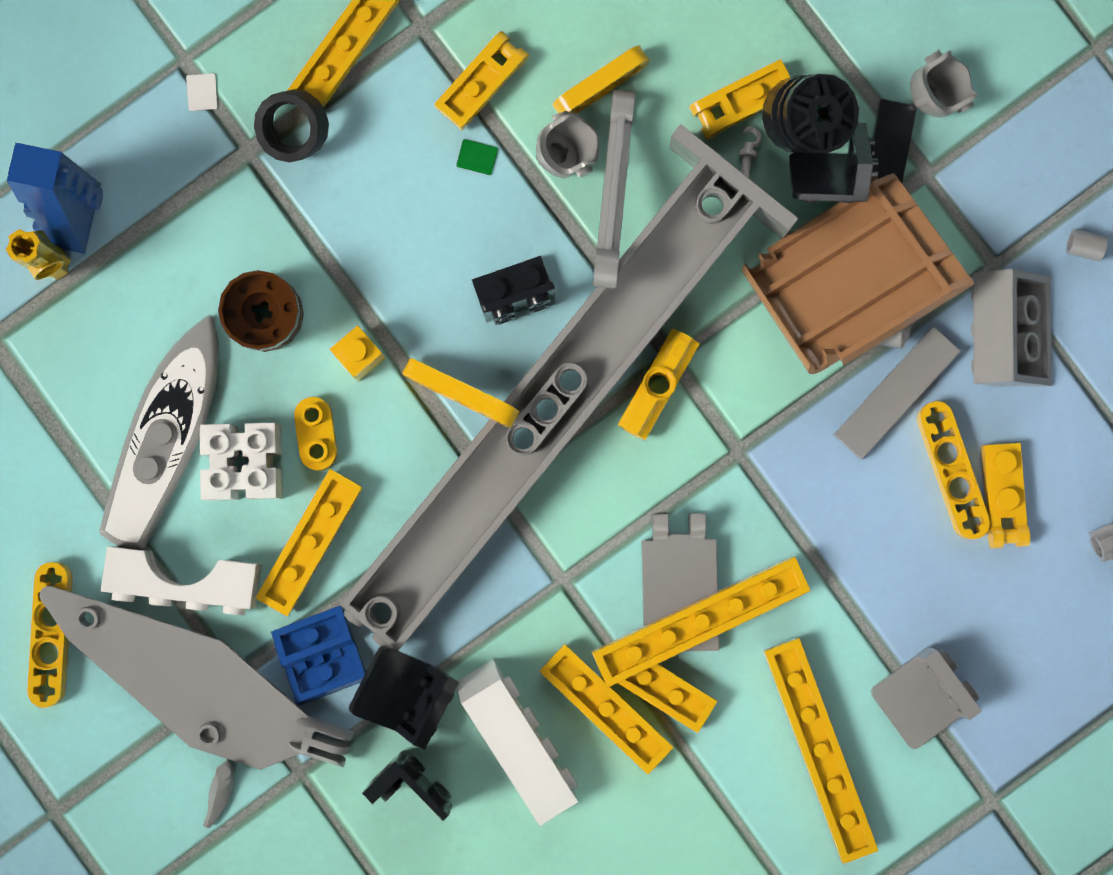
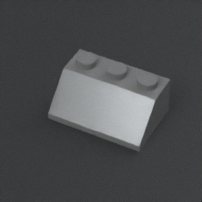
M1016 269L973 273L974 285L971 289V298L973 301L974 321L971 326V333L974 339V358L971 369L974 375V384L1022 387L1052 386L1051 277Z

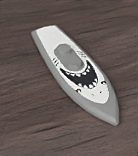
M212 315L202 319L173 345L155 370L135 411L115 471L99 529L101 536L119 547L133 550L145 548L172 498L200 439V425H205L216 388L218 371V339L215 320Z

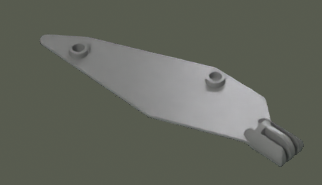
M46 586L40 591L41 601L67 639L189 747L260 770L298 754L344 767L346 758L343 755L349 752L350 743L347 741L353 739L354 731L311 718L224 641L54 586ZM86 612H90L93 615V623L86 621Z

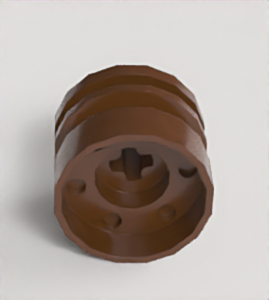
M260 270L242 273L231 280L221 294L218 307L221 326L229 338L243 347L262 352L279 350L292 342L301 329L304 316L301 298L293 286L274 273ZM266 303H268V310L273 315L271 319L264 318L259 323L260 316L255 311L257 307L264 308Z

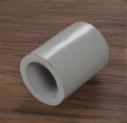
M1073 229L1067 242L1066 253L1100 262L1107 249L1108 237Z

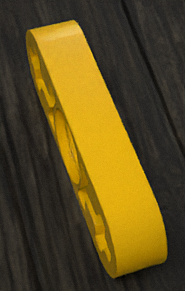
M640 45L632 47L563 93L553 102L552 106L557 113L568 111L569 114H578L639 73L649 64L650 60Z

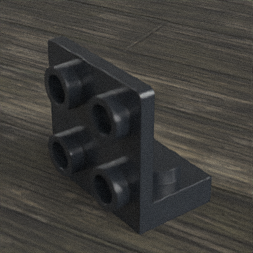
M541 256L471 279L486 323L493 320L495 325L509 322L516 318V312L527 308L530 313L544 310L550 307V301L555 299V286L549 280Z
M402 752L377 774L362 792L372 805L380 797L386 802L402 786L401 784L405 782L442 821L450 815L452 804L449 801L452 795L437 780L432 784L423 775L426 769L422 763L412 754L406 757Z

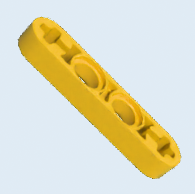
M413 358L409 359L402 372V375L508 428H512L520 413L519 410Z
M934 401L927 403L918 411L917 423L953 528L964 539H979L988 532L990 520L951 408L944 402ZM931 408L936 413L942 412L944 419L939 421L941 432L949 430L951 436L941 437L933 442L931 435L939 433L934 423L928 424L926 417L931 415ZM945 442L951 443L957 451L956 459L950 464L943 463L937 453L939 446ZM956 477L966 480L969 486L968 494L962 499L955 498L950 492V483ZM974 500L975 506L968 507L971 517H978L980 519V524L975 526V533L971 529H964L963 522L968 520L965 509L957 511L955 505L967 504Z
M49 562L41 565L34 577L27 692L31 703L41 708L58 704L64 698L66 692L69 640L58 624L51 627L44 623L42 612L45 605L40 599V591L46 586H52L50 582H45V576L52 574L53 568H55L56 575L62 576L61 583H56L54 587L72 592V572L69 567L60 562ZM46 642L53 643L58 649V658L52 664L45 663L40 657V648ZM57 668V674L49 675L48 680L49 687L55 688V694L48 696L47 700H45V694L39 693L38 688L45 685L46 674L39 675V669L51 670Z

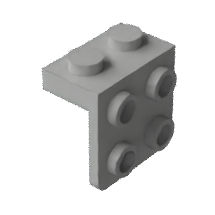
M926 647L871 689V696L906 744L912 749L920 748L960 717L971 720L982 712L976 703L980 699L978 694L967 681L960 682L953 672L957 669V666L944 650L939 653L937 649Z

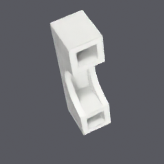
M107 547L101 592L112 593L111 600L134 602L135 596L149 597L148 604L171 606L172 600L186 602V609L208 611L209 605L223 606L222 613L245 615L246 609L256 608L257 599L255 597L259 590L262 564L218 560L213 570L204 579L191 585H184L170 580L160 571L152 551Z

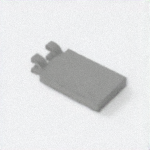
M688 513L689 534H668V514H652V540H641L643 626L718 591L716 539H705L706 513ZM719 635L686 651H719Z

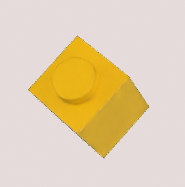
M358 325L329 349L358 382L386 358Z

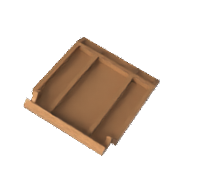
M895 173L870 183L868 202L837 203L768 247L769 254H759L761 262L758 266L750 269L747 264H744L742 267V273L809 374L819 373L839 360L843 365H846L974 285L971 277Z

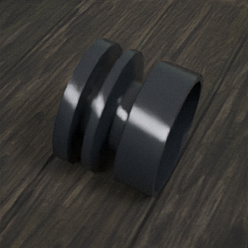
M829 74L798 75L779 81L769 91L763 104L762 121L767 136L775 146L784 151L827 154L840 149L852 138L858 125L859 106L855 93L842 79Z

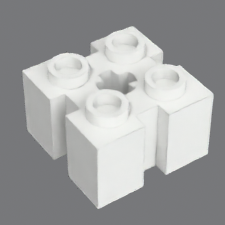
M246 423L245 433H238L237 427L231 424L200 425V455L209 457L210 462L209 470H200L201 500H239L238 491H246V499H283L282 469L273 468V455H282L281 425L276 423ZM243 453L242 456L249 459V464L243 465L242 472H238V467H235L234 462L239 457V454Z

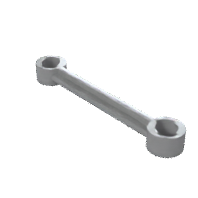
M613 90L593 278L594 287L616 289L635 92Z

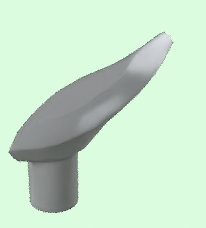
M229 759L217 767L216 774L212 780L209 790L208 812L203 824L206 828H210L218 819L232 794L235 770Z

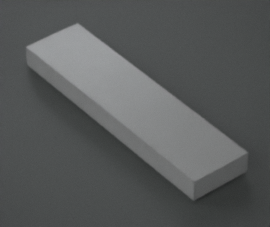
M933 326L833 436L857 458L863 459L961 351Z

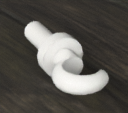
M746 127L742 133H753L756 136V141L746 142L744 149L739 151V158L742 160L741 173L748 178L751 161L757 158V152L753 148L757 147L762 140L761 133L754 127Z

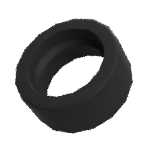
M292 89L272 94L261 102L255 113L254 130L257 141L268 155L279 161L290 163L311 157L322 148L328 137L329 122L326 110L317 98L306 91ZM282 105H297L308 117L310 136L302 146L288 147L275 134L273 126L274 113Z

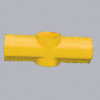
M18 229L8 236L9 244L5 249L13 261L28 268L35 280H41L46 277H53L59 280L68 274V266L71 262L69 255L65 250L53 244L44 230L25 232Z
M671 329L617 424L619 427L646 441L700 343L683 332ZM654 375L663 376L668 382L667 392L663 394L653 393L648 385L649 379Z

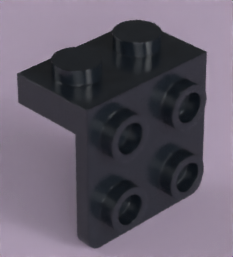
M858 123L852 138L849 140L847 154L791 153L789 155V170L792 197L805 202H868L870 182L877 181L878 158H874L875 139L869 138L867 124Z
M383 645L378 648L349 705V711L356 717L396 731L412 745L425 750L431 737L435 734L438 723L448 704L453 699L459 681L433 664Z

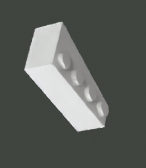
M494 659L459 679L457 690L462 706L539 826L578 803L573 791L578 787V784L567 767L563 770L560 769L555 761L559 757L557 750L548 737L545 739L541 738L536 730L540 726L538 720L529 706L525 709L522 707L517 699L521 695L510 676L506 678L503 676Z

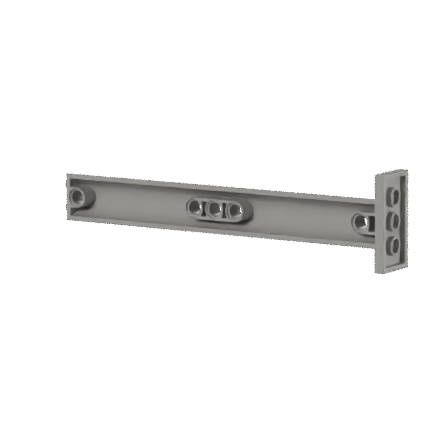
M682 124L671 135L669 149L691 165L693 169L619 259L616 289L597 287L504 401L520 411L512 428L489 419L340 603L346 609L343 614L350 622L358 627L364 624L375 633L372 638L378 645H386L397 651L400 650L753 215L781 239L786 236L799 219ZM715 197L722 203L723 210L717 215H709L703 210L702 202L706 198ZM569 370H574L581 376V384L574 391H566L560 384L562 374ZM551 399L557 404V414L553 419L543 420L538 416L537 406L542 400ZM528 428L533 433L534 442L528 449L523 450L515 445L513 440L514 434L518 429ZM384 602L389 605L392 611L389 621L383 622L376 618L374 614L376 603Z

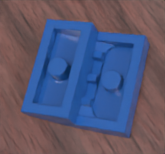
M341 605L271 631L281 666L285 668L295 703L299 706L359 684L366 673L361 655Z

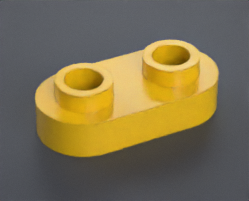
M308 397L298 403L294 412L299 456L306 467L316 471H323L335 463L338 455L333 413L331 407L324 400L317 397ZM317 409L319 412L318 419L314 422H309L306 418L308 410ZM315 445H321L324 449V454L319 459L313 458L311 450Z

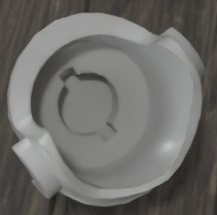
M940 50L933 52L924 58L926 64L912 75L910 81L912 102L916 108L932 117H945L955 111H958V113L965 112L974 105L972 101L978 96L977 92L973 90L968 67L952 56L950 50L943 54Z
M563 111L553 115L554 122L545 126L537 137L536 159L538 164L550 174L563 179L575 174L578 177H584L592 173L593 169L591 166L597 162L599 154L597 132L576 113L569 114L568 111Z

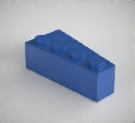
M15 142L6 181L18 202L24 203L23 211L26 217L35 219L32 225L34 231L44 230L50 241L63 250L85 254L95 210L100 209L103 201V189L100 188L101 183L60 151Z

